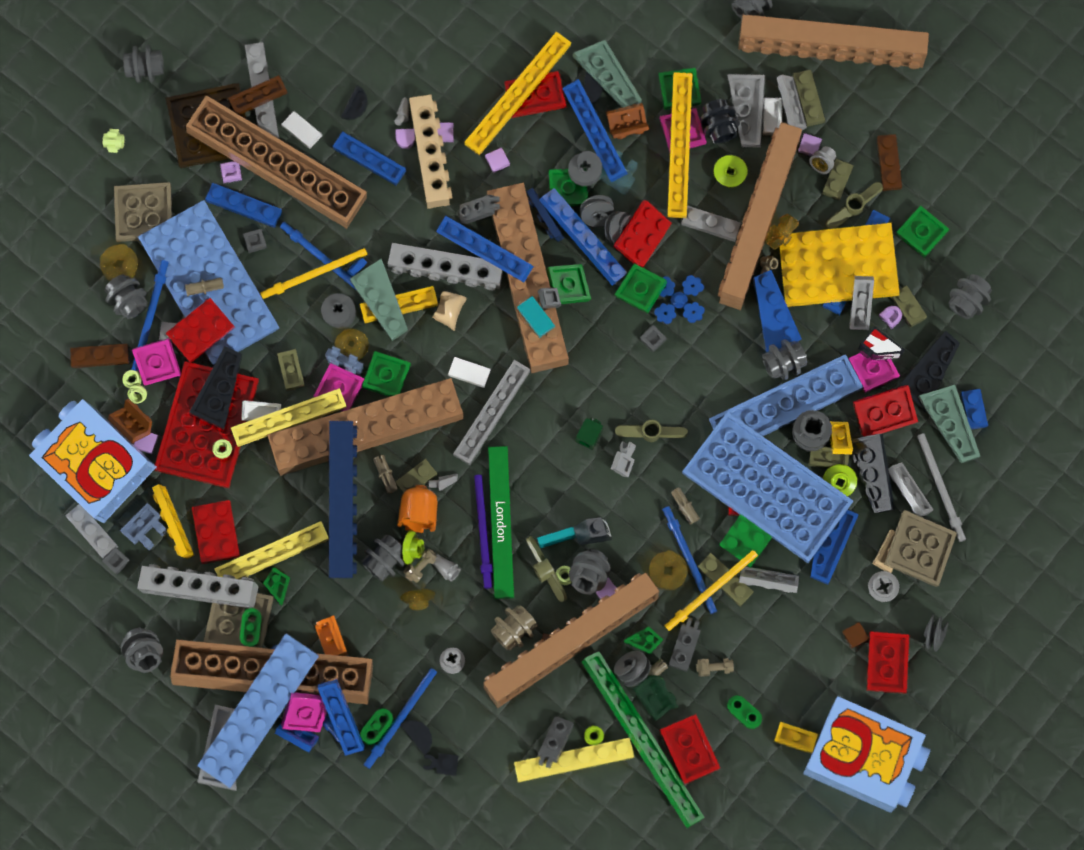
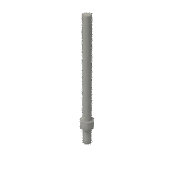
M924 433L920 434L917 437L950 518L949 524L951 529L957 532L956 536L959 542L965 541L966 538L961 528L962 522L960 517L956 515Z

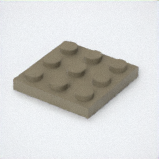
M170 182L114 186L117 242L138 241V236L172 218Z
M905 510L901 514L884 565L937 587L940 584L957 532Z
M216 586L215 592H217L221 586ZM233 589L232 594L238 593L239 590ZM258 593L254 608L261 613L262 626L260 642L256 648H263L274 597ZM212 603L204 642L243 646L240 641L242 614L249 608ZM251 616L249 618V622H254L256 620V617ZM252 635L247 637V641L249 642L253 641L254 639Z

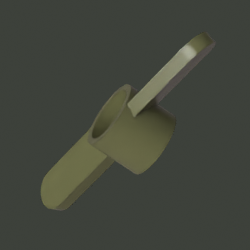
M876 182L861 194H851L848 196L845 206L827 220V228L836 229L851 216L860 215L865 204L883 190L882 184ZM852 200L858 201L861 204V208L857 210L852 209L848 203Z
M648 420L643 425H618L615 428V433L619 437H643L648 442H655L660 437L685 438L688 435V430L684 427H661L660 423L656 420ZM647 426H655L659 432L656 436H648L645 433V428Z
M532 536L528 537L527 543L538 563L533 565L536 575L541 582L548 581L560 602L566 601L567 595L555 575L550 562L544 557L536 540Z

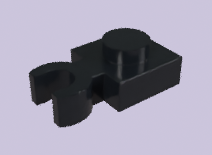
M439 754L438 759H435L432 755H425L424 758L430 759L432 764L430 766L423 765L424 770L430 771L437 768V774L457 775L459 756Z

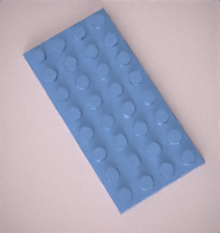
M204 200L138 236L157 271H159L161 260L169 262L165 275L167 277L165 285L184 317L211 298L234 325L235 328L205 351L213 366L224 346L239 352L279 329L278 324ZM222 278L223 289L209 291L206 294L200 293L187 296L185 284L201 282L202 279L207 281Z
M728 411L682 471V474L735 512L744 516L807 563L810 562L853 503L852 499Z

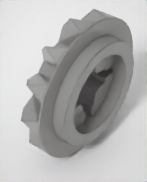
M877 572L869 580V594H871L874 600L881 602L891 601L899 592V582L890 572ZM880 580L884 585L891 584L887 587V592L877 590L881 585Z

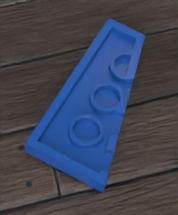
M770 270L754 277L753 282L766 353L769 352V345L772 344L778 349L782 348L781 341L783 339H787L789 343L800 341L802 338L772 271Z
M850 510L846 511L815 553L810 578L829 585L859 514Z

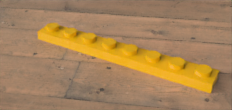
M556 32L467 138L465 145L480 155L571 46V42Z
M674 72L667 215V217L673 218L687 217L692 73Z

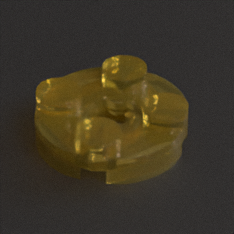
M790 214L780 217L778 219L780 223L777 226L774 224L766 236V242H768L766 244L774 250L782 244L787 245L792 238L790 236L791 233L799 225V221Z
M125 244L114 245L100 256V268L108 280L111 281L122 274L129 276L130 279L135 276L139 264L135 252ZM117 260L124 261L121 268L119 266L115 267L114 264H116Z
M673 551L657 554L649 566V578L657 588L662 590H675L685 582L688 573L685 560ZM666 566H667L668 568H669V567H672V571H671V572H672L673 574H672V575H669V574H666V575H665V574L663 573V572L665 571L664 567H666Z

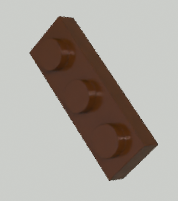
M278 75L228 99L234 112L241 115L288 93Z
M896 134L877 136L883 191L901 190L902 180Z
M128 344L70 348L72 368L129 364Z

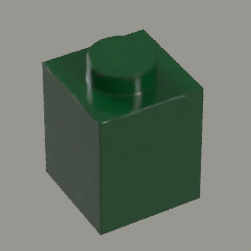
M585 418L576 436V443L593 450L603 431L601 422L595 418Z

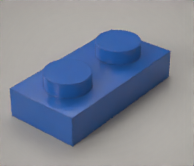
M975 389L961 392L963 408L971 430L987 427L988 422L981 390Z
M281 724L275 732L276 735L307 752L311 751L319 739V736L310 731L282 729Z

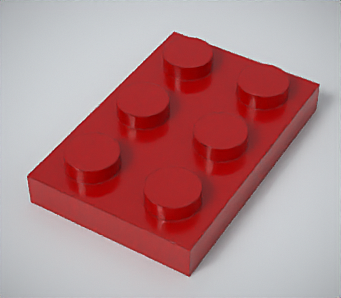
M559 71L547 73L511 118L566 108ZM517 79L504 81L506 92Z
M643 200L617 239L614 247L633 264L643 268L672 223L648 201Z
M209 298L167 331L166 335L188 362L191 363L235 327L214 301Z
M908 385L853 401L862 437L882 434L918 422Z
M226 500L192 507L201 563L207 564L240 557L231 501Z
M869 633L867 691L907 693L909 634Z
M696 714L660 729V733L684 785L720 769Z

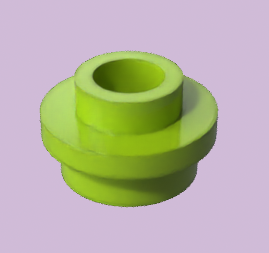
M590 726L586 729L584 739L589 745H597L603 741L604 733L600 727ZM591 733H596L598 735L597 739H592L590 737Z

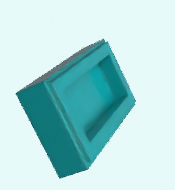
M533 296L517 306L518 311L539 338L555 328L554 323Z
M574 527L538 537L537 543L539 548H545L576 538Z

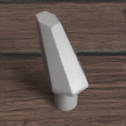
M406 97L403 98L397 112L398 117L394 121L399 126L409 120V101Z
M458 474L439 477V480H429V488H439V491L455 483L458 479Z

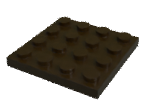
M239 83L166 97L180 169L230 159L188 134L186 125L205 96L210 97L234 112L228 98L241 92ZM245 113L240 115L241 117L246 119Z

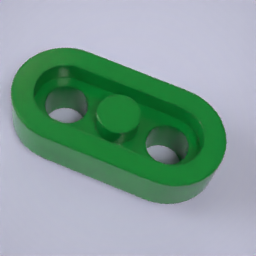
M249 608L242 614L240 641L246 647H256L260 642L262 616L255 608ZM251 616L256 617L254 622H249ZM250 635L254 637L251 642L247 641V637Z
M739 695L729 699L727 709L732 716L748 729L759 727L762 722V715L754 706ZM739 702L741 707L735 708L734 703ZM754 715L756 720L750 721L749 716Z
M377 710L362 728L361 738L364 743L374 745L386 733L393 723V716L389 710ZM386 717L387 721L385 723H381L380 718ZM369 732H373L375 734L373 738L367 737Z

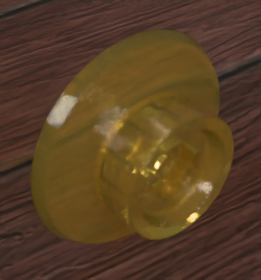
M347 329L337 336L335 347L341 349V354L347 357L352 354L360 360L367 353L369 343L363 332L357 329ZM349 341L355 343L353 347L348 345Z
M429 589L412 590L402 594L400 599L404 603H408L411 610H423L429 606L428 601L434 598L435 592Z

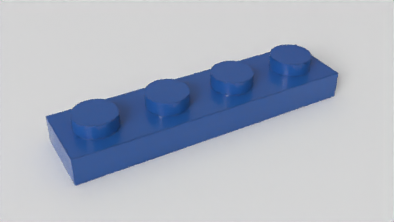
M344 132L341 133L333 145L335 151L397 186L406 172V168Z
M212 183L205 198L208 203L273 228L276 227L282 213L280 208Z
M335 679L319 684V693L344 754L349 755L363 751L365 746L338 680Z

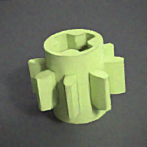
M110 129L108 133L103 135V147H107L108 152L117 153L119 148L124 147V135L119 133V129Z

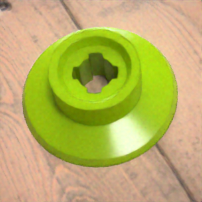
M727 155L716 162L714 175L720 184L727 187H735L746 179L747 166L741 158ZM727 170L734 171V174H727Z
M836 464L828 468L824 473L823 480L847 497L856 489L857 476L849 466ZM838 478L845 480L842 486L836 484Z
M413 530L406 534L403 542L402 555L406 565L412 564L416 558L420 559L424 552V541L418 539L417 534Z

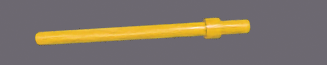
M366 249L358 250L286 282H278L274 284V287L260 292L261 296L265 299L274 294H282L286 289L368 255Z
M752 550L683 610L677 611L675 613L676 616L664 625L667 630L670 631L678 623H683L691 612L758 556L757 553Z

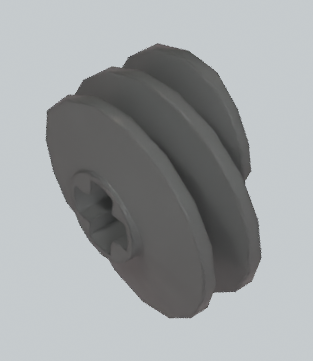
M583 151L575 155L568 165L569 177L574 183L581 186H589L596 183L602 173L600 158L591 151Z
M595 195L586 199L580 208L582 221L592 227L604 226L608 216L614 212L612 199L604 195Z
M614 211L608 216L604 230L606 238L611 243H616L633 215L627 212Z
M336 293L324 300L321 313L328 325L343 329L353 323L356 309L350 297ZM336 309H338V310H341V309H342V312H341V313L338 312V311L335 312V310H336Z
M932 614L926 626L924 637L926 638V648L930 649L933 645L934 651L937 652L942 642H944L949 622L941 628L942 617L940 616L936 626H934L935 614Z
M631 651L623 655L616 662L614 673L626 687L637 686L648 676L651 663L643 652Z

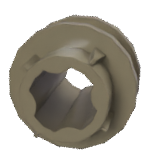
M521 605L513 610L507 607L505 613L508 617L504 620L496 617V625L491 629V633L506 650H511L515 646L522 648L523 643L520 639L524 636L532 639L534 637L532 631L538 625L530 613Z

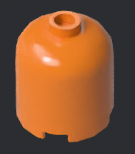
M415 485V487L407 489L401 497L398 527L405 526L406 531L413 530L416 533H423L424 529H430V532L435 531L438 504L436 494L427 489L425 485Z

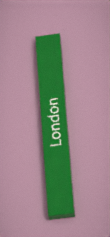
M508 446L488 447L495 599L514 598Z

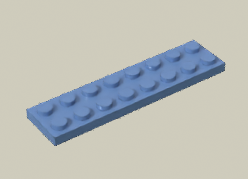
M845 354L709 418L713 429H715L728 411L761 436H765L796 421V418L801 413L808 410L818 411L862 390L863 386Z
M286 633L197 766L231 788L291 698V692L295 693L319 655Z

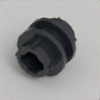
M726 99L714 100L703 106V115L700 117V123L707 126L704 129L706 137H711L713 143L720 144L728 142L737 136V127L740 125V121L737 117H732L736 113L734 106L728 105Z

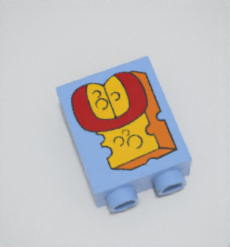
M84 399L79 403L71 401L59 413L58 417L62 421L52 432L49 429H45L36 436L32 442L35 450L29 456L93 518L105 523L157 466L94 406Z
M837 696L803 774L891 813L897 804L903 807L908 806L916 787L907 782L912 768L922 771L931 749L921 746L926 736L925 734Z

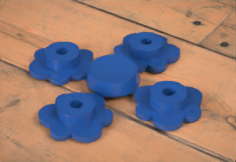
M689 275L686 281L682 283L684 293H674L675 283L671 282L670 277H663L667 280V284L660 296L665 297L667 295L672 297L671 304L666 305L662 303L660 307L655 309L654 314L657 316V321L670 324L672 319L676 317L675 308H684L683 316L687 318L689 323L702 320V314L705 312L704 307L699 306L697 302L687 304L688 298L686 296L691 294L697 296L698 292L703 291L704 285L701 283V279Z

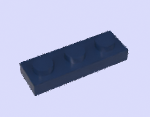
M533 188L526 191L529 195V204L532 208L536 207L538 210L536 214L541 223L545 222L548 226L545 230L550 238H555L558 242L564 239L548 210L539 201L540 197Z

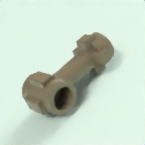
M767 255V257L763 256L760 259V266L762 267L760 274L770 271V269H776L778 260L770 255Z
M431 549L422 553L423 558L415 566L411 564L406 566L403 573L407 579L415 583L418 582L423 576V573L420 571L428 563L433 564L436 561L437 555Z
M729 658L723 659V663H709V659L697 660L696 671L700 677L710 676V671L724 670L725 674L734 672L733 660H729Z

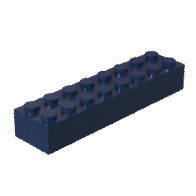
M330 421L329 578H353V574H357V562H353V555H357V543H353V535H357V523H353V516H357V504H353V496H357V484H353V477H357V464H353V458H357V445H353V438H357V425H353V421Z

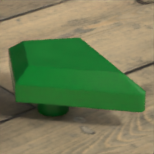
M274 567L263 584L282 606L290 577Z
M647 627L625 639L624 643L651 654L663 639L650 627Z

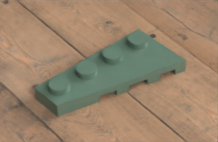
M606 40L574 52L573 57L622 108L641 103L642 99Z
M382 259L350 278V282L392 341L408 331Z
M952 385L919 395V400L960 463L979 458L980 453L956 386Z

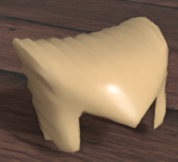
M443 291L440 296L438 309L434 313L433 318L455 331L457 318L467 300L466 297Z

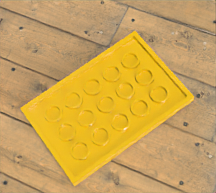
M891 223L778 234L784 297L787 307L852 301L854 276H874L872 298L899 296Z

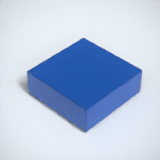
M363 258L358 259L346 273L351 277L355 276L367 262Z

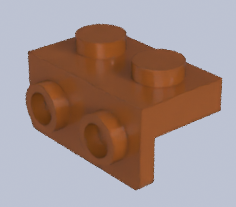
M642 103L606 112L609 131L613 138L623 139L627 135H638L649 130Z
M130 399L125 400L124 408L109 414L108 420L131 443L151 433L152 421L150 417L145 415L138 405Z

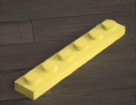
M339 388L231 427V430L239 447L267 437L268 434L309 422L347 407Z
M322 521L214 569L218 577H223L226 574L234 576V579L241 580L242 577L250 576L329 540Z
M630 738L564 751L561 753L558 762H553L550 769L546 768L548 760H545L543 766L538 765L540 757L514 762L519 783L634 758Z

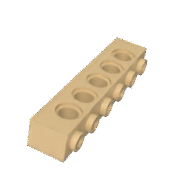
M431 95L409 98L427 209L450 205L449 199L452 198L451 187L447 188L446 181H449L448 170H444L443 164H446L445 152L441 153L440 146L444 145L442 135H438L437 129L441 128L439 118H435L434 113L438 111L436 100L432 101ZM423 114L430 115L428 119L421 118ZM427 131L433 133L431 136L424 135V133ZM428 149L436 150L433 154H429L426 151ZM437 166L439 169L431 171L430 167ZM436 183L442 185L439 189H435L432 186Z

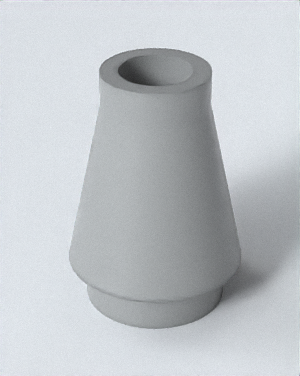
M437 554L433 565L445 580L453 581L460 573L458 564Z

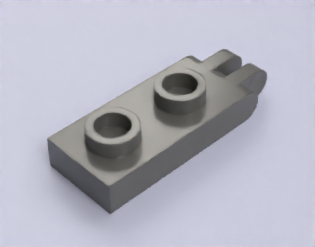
M487 195L459 205L460 223L468 224L494 215L495 210L500 209V204H497V202H500V197Z
M688 618L687 624L682 623L669 662L670 667L685 672L688 671L701 629H698L700 622L698 620L695 621L694 627L690 626L692 618Z
M554 717L539 750L538 757H540L538 765L543 766L545 760H548L546 768L550 769L553 762H558L573 729V722Z

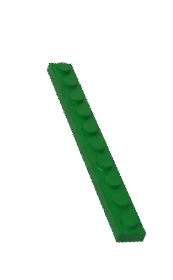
M598 651L584 658L581 662L686 828L704 819L705 817L601 653Z

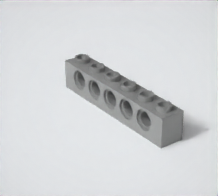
M392 243L388 260V269L395 274H402L404 272L409 273L413 277L427 276L435 281L444 279L452 284L461 282L466 283L470 287L484 286L487 290L500 289L503 270L482 258ZM410 258L413 260V262L411 264H405L404 260ZM424 262L432 263L428 268L422 266ZM443 265H449L451 267L447 271H443L441 269ZM462 268L469 270L467 274H461L459 271ZM481 271H485L488 273V275L486 277H480L478 276V273Z
M149 564V567L142 566L137 589L146 594L254 608L258 585L253 579L242 577L240 580L226 574L223 577H218L215 573L211 572L197 574L195 570L186 569V572H182L175 567L161 569L158 565ZM165 576L164 582L158 584L159 578ZM183 579L182 585L176 587L177 581ZM202 582L201 587L199 589H195L196 583ZM220 584V589L217 592H213L215 585ZM235 587H239L238 593L232 594V590Z

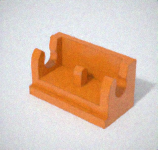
M334 615L316 622L315 628L324 653L327 655L347 656L348 653Z

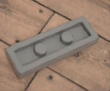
M787 75L777 77L778 89L781 92L782 104L786 112L788 125L801 128L802 130L806 129L807 126L794 77Z
M687 206V217L683 218L681 225L735 242L741 222Z
M854 276L850 329L869 330L874 276Z
M901 462L891 466L888 469L890 477L901 490L902 496L911 505L912 511L920 517L931 513L933 508L904 464Z
M80 504L65 515L102 559L115 547L118 548L117 544Z
M747 566L740 571L739 583H745L746 585H756L766 589H778L797 593L799 576Z

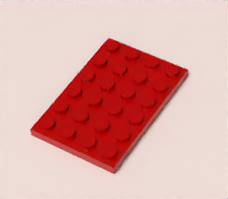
M185 361L155 463L157 467L154 470L229 489L241 446H237L231 427L248 422L242 421V401H254L259 379L238 374L225 429L222 430L189 413L213 368ZM225 439L230 442L232 452L227 458L221 459L214 455L212 448L217 440ZM226 447L219 448L220 452H224L226 450Z

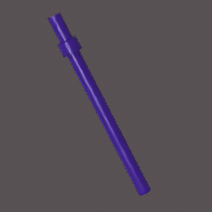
M475 475L482 558L480 569L481 574H483L484 589L492 588V564L489 561L482 475Z

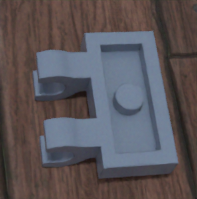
M335 346L332 349L328 348L325 356L329 364L341 366L345 370L361 376L364 367L363 363L358 362L357 356L350 354L347 357L341 354V349Z
M148 503L120 530L134 545L139 541L147 550L154 546L153 542L145 536L152 527L162 537L167 533L166 528L159 522L162 518L161 515Z

